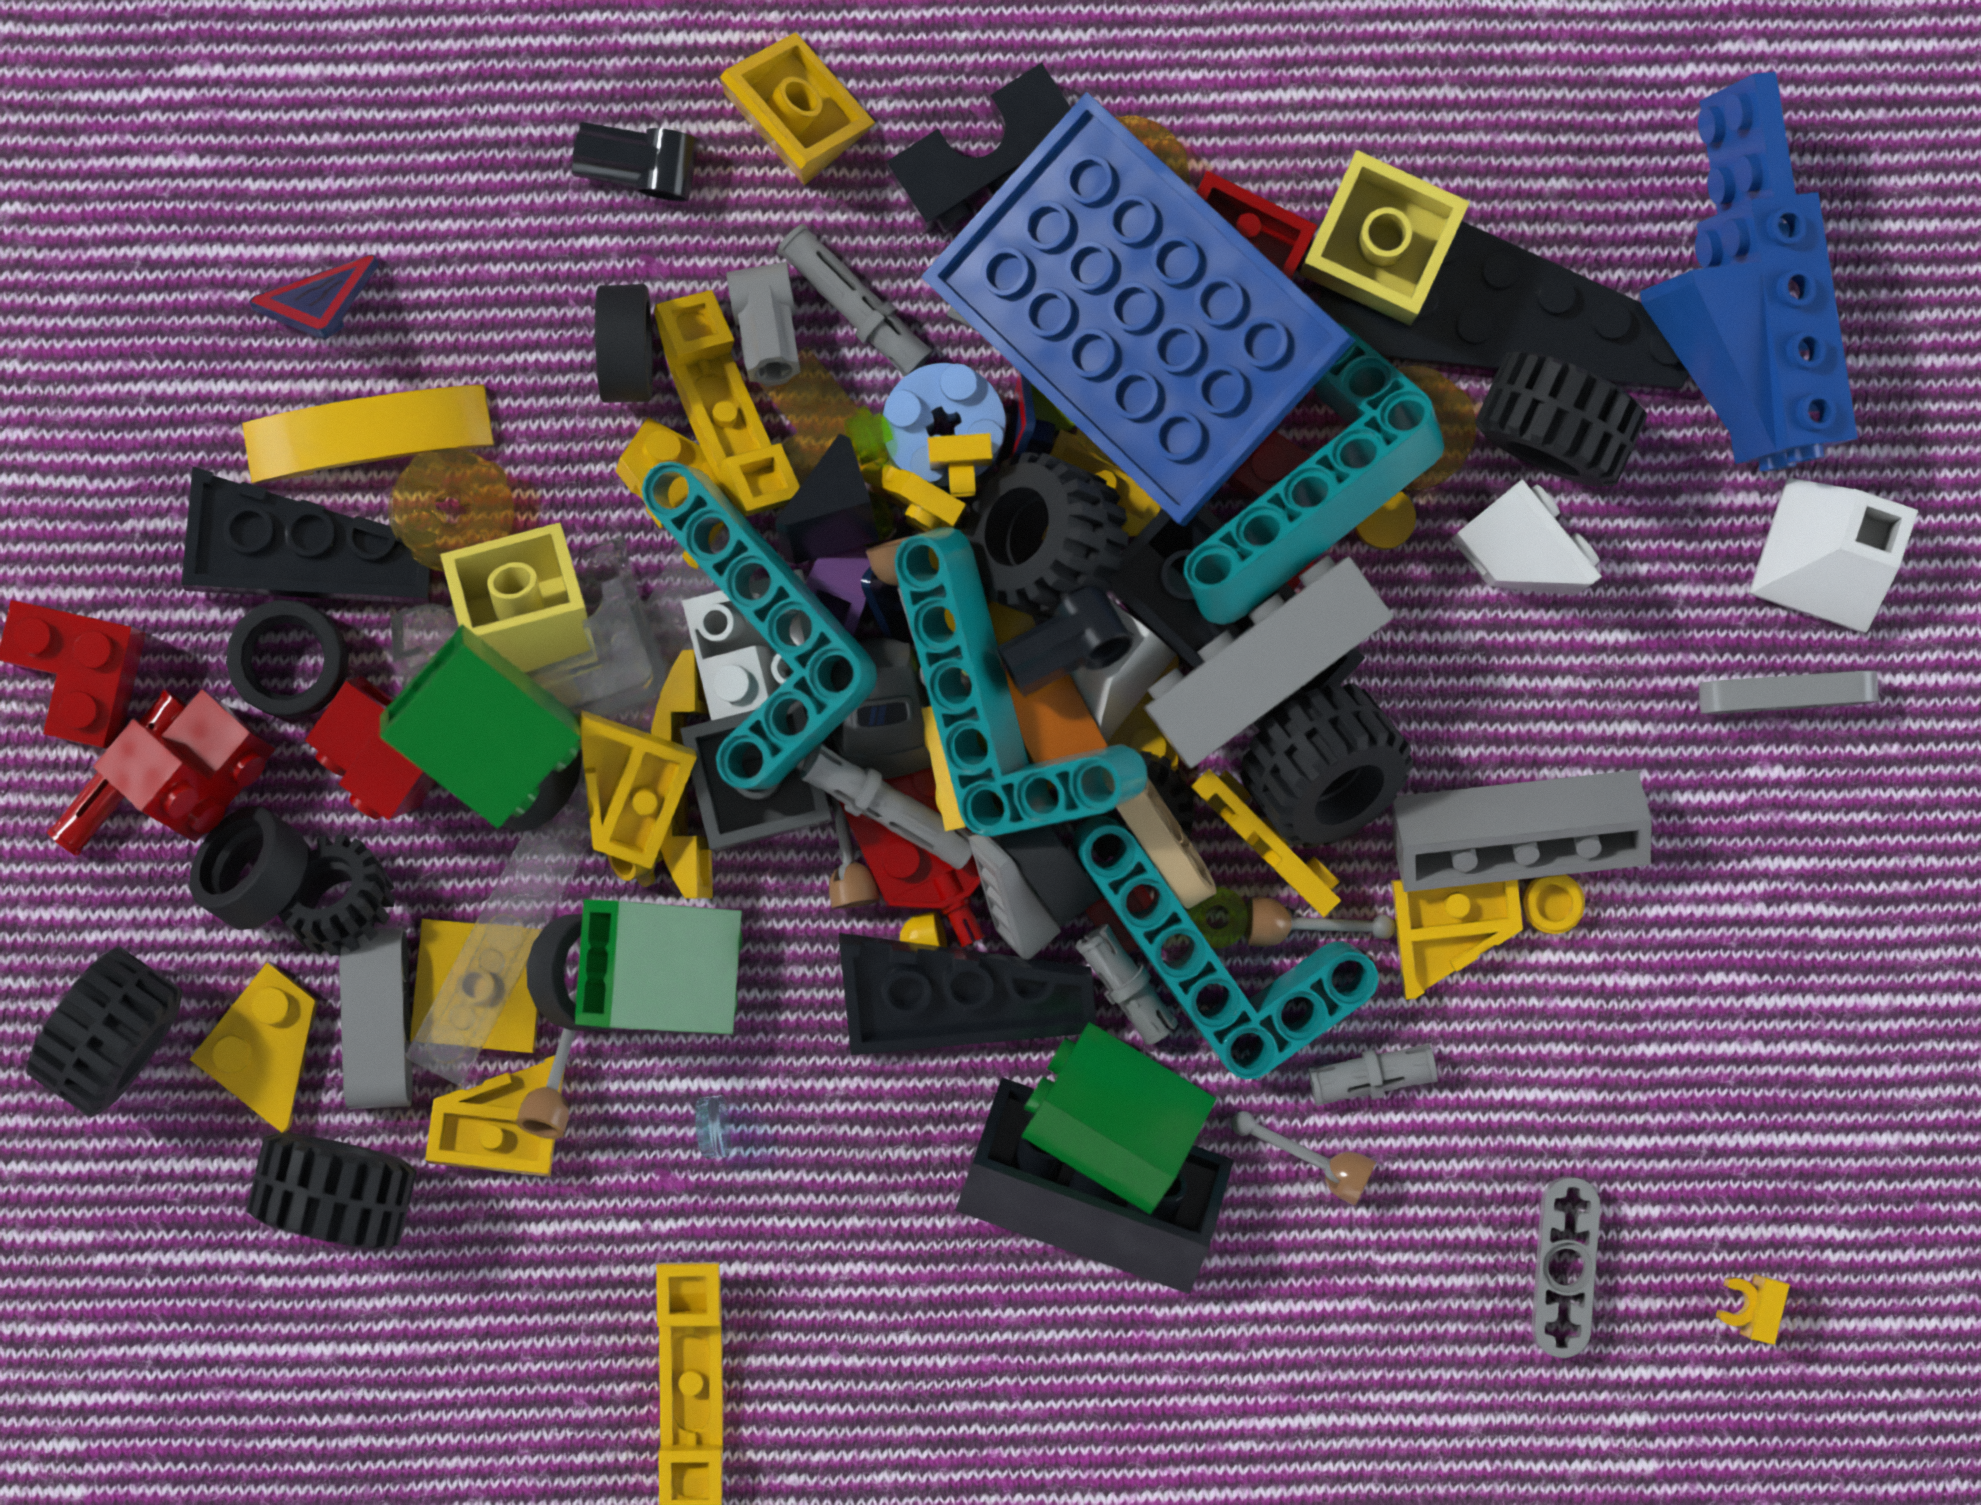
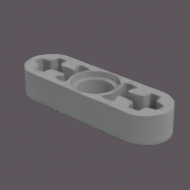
M1877 671L1732 679L1698 683L1700 713L1702 715L1850 706L1879 702Z
M1572 1176L1553 1180L1545 1188L1541 1197L1531 1331L1535 1342L1542 1350L1559 1358L1577 1355L1586 1347L1590 1339L1600 1219V1199L1598 1193L1585 1180ZM1570 1187H1576V1197L1586 1200L1587 1203L1585 1212H1575L1573 1217V1231L1576 1233L1586 1231L1584 1244L1570 1238H1558L1550 1241L1551 1228L1563 1232L1565 1230V1214L1554 1208V1202L1556 1198L1566 1197L1567 1190ZM1561 1249L1576 1251L1583 1262V1270L1580 1277L1575 1282L1567 1285L1556 1283L1550 1276L1548 1269L1551 1257ZM1547 1290L1565 1296L1581 1293L1580 1305L1567 1301L1566 1317L1569 1322L1577 1325L1576 1335H1567L1564 1339V1345L1556 1346L1555 1337L1545 1332L1546 1322H1556L1559 1302L1555 1300L1545 1302Z

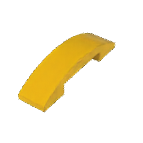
M708 290L655 304V318L677 392L699 445L721 486L745 517L787 505L800 488V485L781 443L772 445L731 355L734 338L713 291Z
M484 384L423 389L358 398L293 410L242 423L252 484L314 475L313 471L430 452L433 455L495 446Z
M682 650L672 666L662 688L651 728L652 735L683 746L680 728L687 727V715H710L694 650ZM687 780L660 850L668 870L684 898L713 899L712 850H710L708 839L704 836H688Z
M657 1263V1327H659L660 1375L659 1505H722L723 1341L720 1263Z

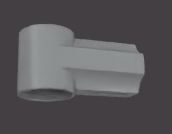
M787 262L726 272L735 325H740L743 358L749 382H759L766 387L788 383L789 379L801 373L792 321V316L796 315Z

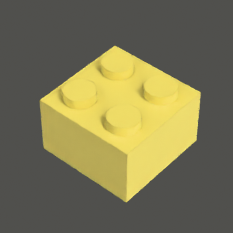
M1356 150L1299 275L1411 326L1419 314L1470 202Z
M561 522L440 554L459 627L462 624L527 676L541 674L598 658Z

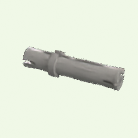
M802 223L794 228L779 244L776 252L798 270L857 329L855 336L863 344L870 342L902 373L903 377L921 368L932 356L931 354L934 351L922 342L896 316L898 309L890 301L883 303L808 230L805 224Z
M819 744L805 760L802 766L803 771L799 776L800 779L818 789H822L845 804V811L854 816L863 814L886 826L887 829L920 848L931 852L957 870L961 869L973 853L968 837L973 832L965 828L945 831L941 814L891 787V785L881 780L882 775L880 772L871 767L864 770L855 764L853 765L822 744Z

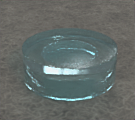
M719 1095L699 1098L695 1107V1123L698 1145L702 1156L706 1159L729 1157L731 1151V1132L724 1097Z

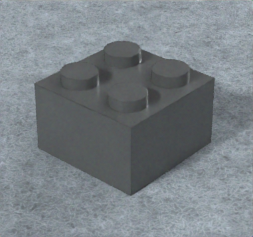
M800 701L791 705L786 716L787 726L795 735L802 732L808 722L805 705ZM755 710L680 728L684 746L694 749L697 755L691 775L709 847L714 852L834 822L827 792L801 780L799 777L803 771L802 766L809 754L785 778L771 788L761 790L733 787L723 780L717 768L716 758L718 749L723 741ZM755 744L749 746L742 757V767L751 778L760 772L764 761L761 750Z

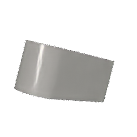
M404 927L374 928L378 935L369 941L363 934L357 938L361 948L350 952L345 944H341L339 972L343 1089L345 1104L348 1109L410 1107L412 1103L413 1070L412 1042H410L409 952L407 934Z

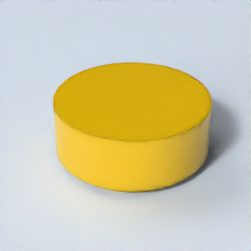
M1400 491L1354 528L1355 532L1363 543L1373 549H1394L1403 544L1415 528L1416 512L1414 505L1409 497Z
M1568 875L1536 877L1527 884L1522 893L1521 909L1524 918L1535 930L1546 934H1559L1572 929L1580 921L1585 909V898L1579 884Z

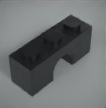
M1042 62L990 95V109L1004 131L1001 143L990 154L977 158L960 155L950 147L940 130L936 129L886 161L889 176L927 234L939 226L944 233L968 220L975 213L971 205L990 193L994 195L1070 111L1071 106Z

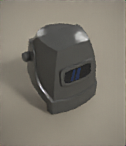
M868 638L857 641L875 663L878 677L876 686L870 696L829 734L835 753L864 770L868 767L873 768L881 773L882 779L905 776L930 768L932 762L930 752L927 750L924 742L923 732L925 726L921 708L929 707L931 703L927 687L918 678V671L921 665L914 647H911L909 643H903L890 638ZM842 658L832 667L831 682L839 692L848 688L853 680V667L849 660Z

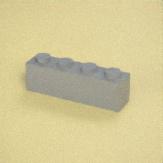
M1327 555L1298 577L1305 586L1302 590L1287 601H1284L1280 594L1276 593L1248 614L1254 625L1236 639L1226 630L1197 652L1204 662L1193 671L1183 676L1179 669L1175 668L1147 689L1154 700L1143 707L1187 768L1194 767L1394 618L1350 557L1343 558L1335 564L1331 557Z
M1638 770L1397 796L1392 803L1393 845L1404 892L1650 865L1652 818Z

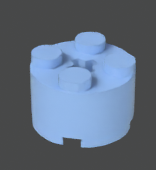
M936 363L912 371L894 387L885 402L882 416V433L891 464L897 469L913 472L950 494L949 469L930 470L928 437L930 436L928 433L934 430L933 420L944 416L947 422L955 420L959 422L954 428L955 435L991 433L992 466L974 467L975 486H977L994 469L1004 448L1006 419L1000 397L983 376L964 364Z

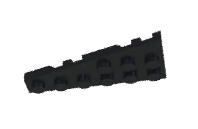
M1461 221L1419 314L1411 326L1325 286L1317 301V305L1336 323H1341L1350 328L1382 357L1413 360L1415 363L1498 371L1506 353L1533 352L1578 366L1612 384L1671 391L1681 390L1689 375L1641 302L1464 221Z

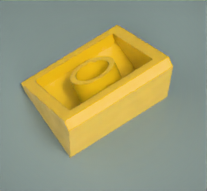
M796 32L727 68L720 76L725 96L804 186L875 124L874 120Z

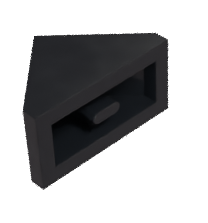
M839 433L775 520L785 561L798 564L879 541L871 501L850 437Z

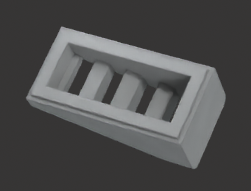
M973 833L968 839L995 930L1023 959H1030L1062 932L1059 928L1061 925L1014 861L989 836H980Z

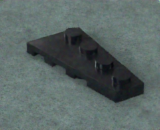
M192 466L181 586L185 591L430 604L435 543L432 538L359 516L355 518L327 510L323 505L301 499V502L270 493L266 488L243 481L240 484L217 477L213 472Z
M839 933L851 1055L1080 1035L1088 1022L1096 1025L1093 976L1090 966L1031 958L1025 960L1022 957Z

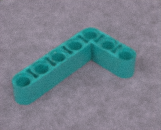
M1341 323L1338 324L1355 341L1313 386V389L1317 396L1350 426L1194 549L1187 557L1184 565L1186 580L1203 617L1212 623H1231L1245 616L1435 464L1442 456L1445 447L1444 439L1432 401L1427 394L1350 328Z
M671 461L659 463L650 469L643 481V500L648 509L794 671L775 692L723 741L718 749L716 758L720 775L731 786L758 790L771 788L785 778L870 696L876 686L878 677L876 665L869 654L705 473L697 468ZM683 476L688 483V496L682 505L673 508L668 498L669 487L674 480ZM723 521L729 529L730 537L724 550L715 554L709 546V533L714 525ZM764 566L770 574V588L763 597L756 600L750 592L749 581L753 572ZM805 612L812 623L811 635L806 642L796 645L790 636V625L795 616ZM846 658L853 667V680L848 688L839 692L831 682V671L837 661ZM800 701L805 705L809 718L804 730L795 735L787 726L786 716L791 705ZM752 744H755L761 750L764 761L760 772L751 778L742 767V757L745 750Z
M941 527L904 540L897 548L894 559L895 571L956 801L964 824L972 832L980 836H995L1104 813L1137 797L1145 788L1147 767L1142 757L1134 749L1127 746H1110L1029 764L1003 663L997 649L998 644L973 549L968 538L959 530L951 527ZM930 547L939 558L940 567L938 571L930 563ZM946 608L955 619V632L948 627L945 621ZM961 670H964L971 680V693L962 684ZM977 730L985 736L988 743V753H985L977 742ZM1103 767L1112 773L1115 780L1114 791L1110 790L1104 783L1102 778ZM1048 779L1058 789L1059 803L1050 796L1047 790ZM993 791L996 792L1003 801L1004 814H1002L995 807L992 795Z
M1094 816L1085 820L1077 828L1073 838V851L1077 860L1213 1053L1235 1076L1242 1079H1257L1267 1074L1366 1003L1374 995L1378 985V971L1375 964L1354 945L1344 941H1336L1322 946L1247 1000L1135 838L1116 820L1106 816ZM1104 834L1117 835L1119 838L1117 854L1107 862L1093 861L1091 858L1093 842ZM1140 884L1152 885L1154 898L1148 908L1140 912L1127 910L1126 898L1128 893ZM1175 934L1187 935L1189 946L1186 953L1175 961L1163 960L1161 957L1163 943ZM1344 961H1356L1357 973L1354 980L1344 987H1334L1332 984L1334 969ZM1209 984H1221L1223 996L1220 1003L1210 1010L1197 1009L1196 998L1199 991ZM1294 997H1306L1307 1010L1305 1015L1294 1023L1283 1022L1281 1012L1284 1005ZM1244 1033H1254L1257 1035V1046L1250 1056L1243 1059L1231 1057V1047L1238 1036Z

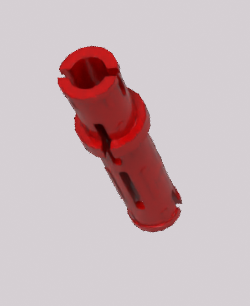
M163 689L158 699L139 722L162 736L187 707V704L167 689ZM97 772L53 827H50L46 832L62 848L75 856H79L83 847L111 813L116 810L125 796Z

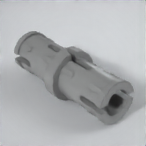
M1108 924L1099 925L1086 933L1084 938L1088 942L1081 939L1076 943L1075 947L1078 952L1083 955L1104 984L1105 989L1103 993L1110 1004L1116 1002L1146 1045L1154 1044L1166 1037L1170 1031L1165 1026H1168L1169 1029H1175L1178 1020L1163 1004L1148 982L1151 977L1143 964L1137 966Z
M1430 1043L1376 1054L1375 1050L1361 1052V1058L1308 1068L1311 1090L1316 1106L1370 1095L1371 1100L1383 1098L1386 1091L1411 1085L1438 1082L1435 1059Z

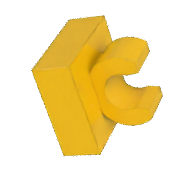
M991 433L928 437L930 470L949 469L950 495L955 498L976 496L974 467L992 466Z
M1754 1274L1752 1284L1738 1277L1725 1278L1723 1285L1734 1290H1740L1744 1295L1745 1302L1742 1309L1735 1313L1717 1309L1716 1317L1728 1325L1741 1326L1740 1334L1775 1345L1790 1284Z

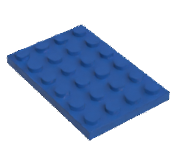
M1088 92L1078 100L921 276L927 284L1177 523L1184 527L1355 341L1352 336Z

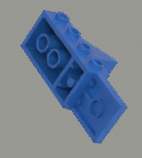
M1776 71L1755 73L1699 101L1701 110L1698 116V131L1702 141L1706 144L1710 165L1707 181L1708 193L1712 202L1716 204L1717 215L1696 223L1698 234L1695 240V253L1699 264L1703 268L1692 269L1640 291L1641 304L1730 432L1735 464L1758 462L1759 471L1768 472L1797 466L1796 463L1825 458V448L1858 439L1819 193L1796 194ZM1790 281H1795L1799 287L1798 299L1794 298L1789 292L1788 283ZM1809 351V359L1807 361L1804 360L1799 352ZM1819 411L1817 423L1810 418V412Z

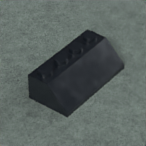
M1205 506L1198 511L1185 527L1177 523L1162 509L1120 553L1119 558L1124 559L1120 572L1114 570L1110 578L1113 585L1108 591L1146 628L1172 649L1179 659L1192 671L1204 662L1197 653L1199 650L1226 630L1236 639L1254 625L1248 614L1270 597L1279 593L1283 600L1287 601L1296 594L1285 583L1235 622L1218 624L1205 619L1197 606L1184 573L1185 562L1193 550L1225 526ZM1352 648L1251 723L1250 726L1259 733L1263 728V724L1271 716L1283 709V706L1291 700H1296L1302 697L1305 692L1315 688L1321 690L1328 684H1341L1365 657L1355 648Z
M1002 1077L955 1211L1190 1294L1210 1248L1234 1159L1192 1145L1176 1178L1152 1213L1148 1214L1021 1137L1034 1115L1024 1109L1034 1088Z

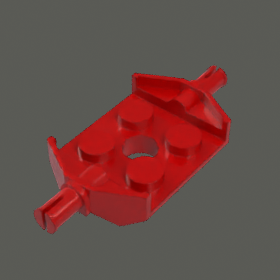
M932 766L909 775L881 779L896 790L941 814L936 804L935 792L937 787ZM838 800L888 908L940 910L942 916L947 914L959 939L961 948L972 943L963 920L974 942L986 937L969 905L971 903L969 896L981 882L973 854L968 862L961 869L957 870L939 859L936 855L887 829L886 826L863 814L854 816L845 811V804Z

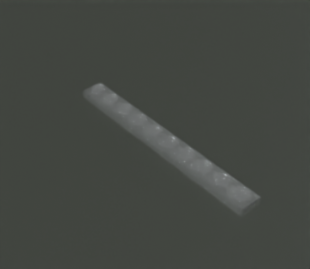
M725 527L711 547L713 553L721 552L728 544L730 537L728 528ZM680 543L677 544L588 711L589 713L646 733L651 731L656 706L672 666L682 650H694L682 601L721 590L700 566L696 570L686 563L682 557L685 549ZM582 745L580 747L582 764L579 781L569 801L553 819L537 829L524 831L404 1058L462 1087L526 967L534 940L551 920L592 842Z

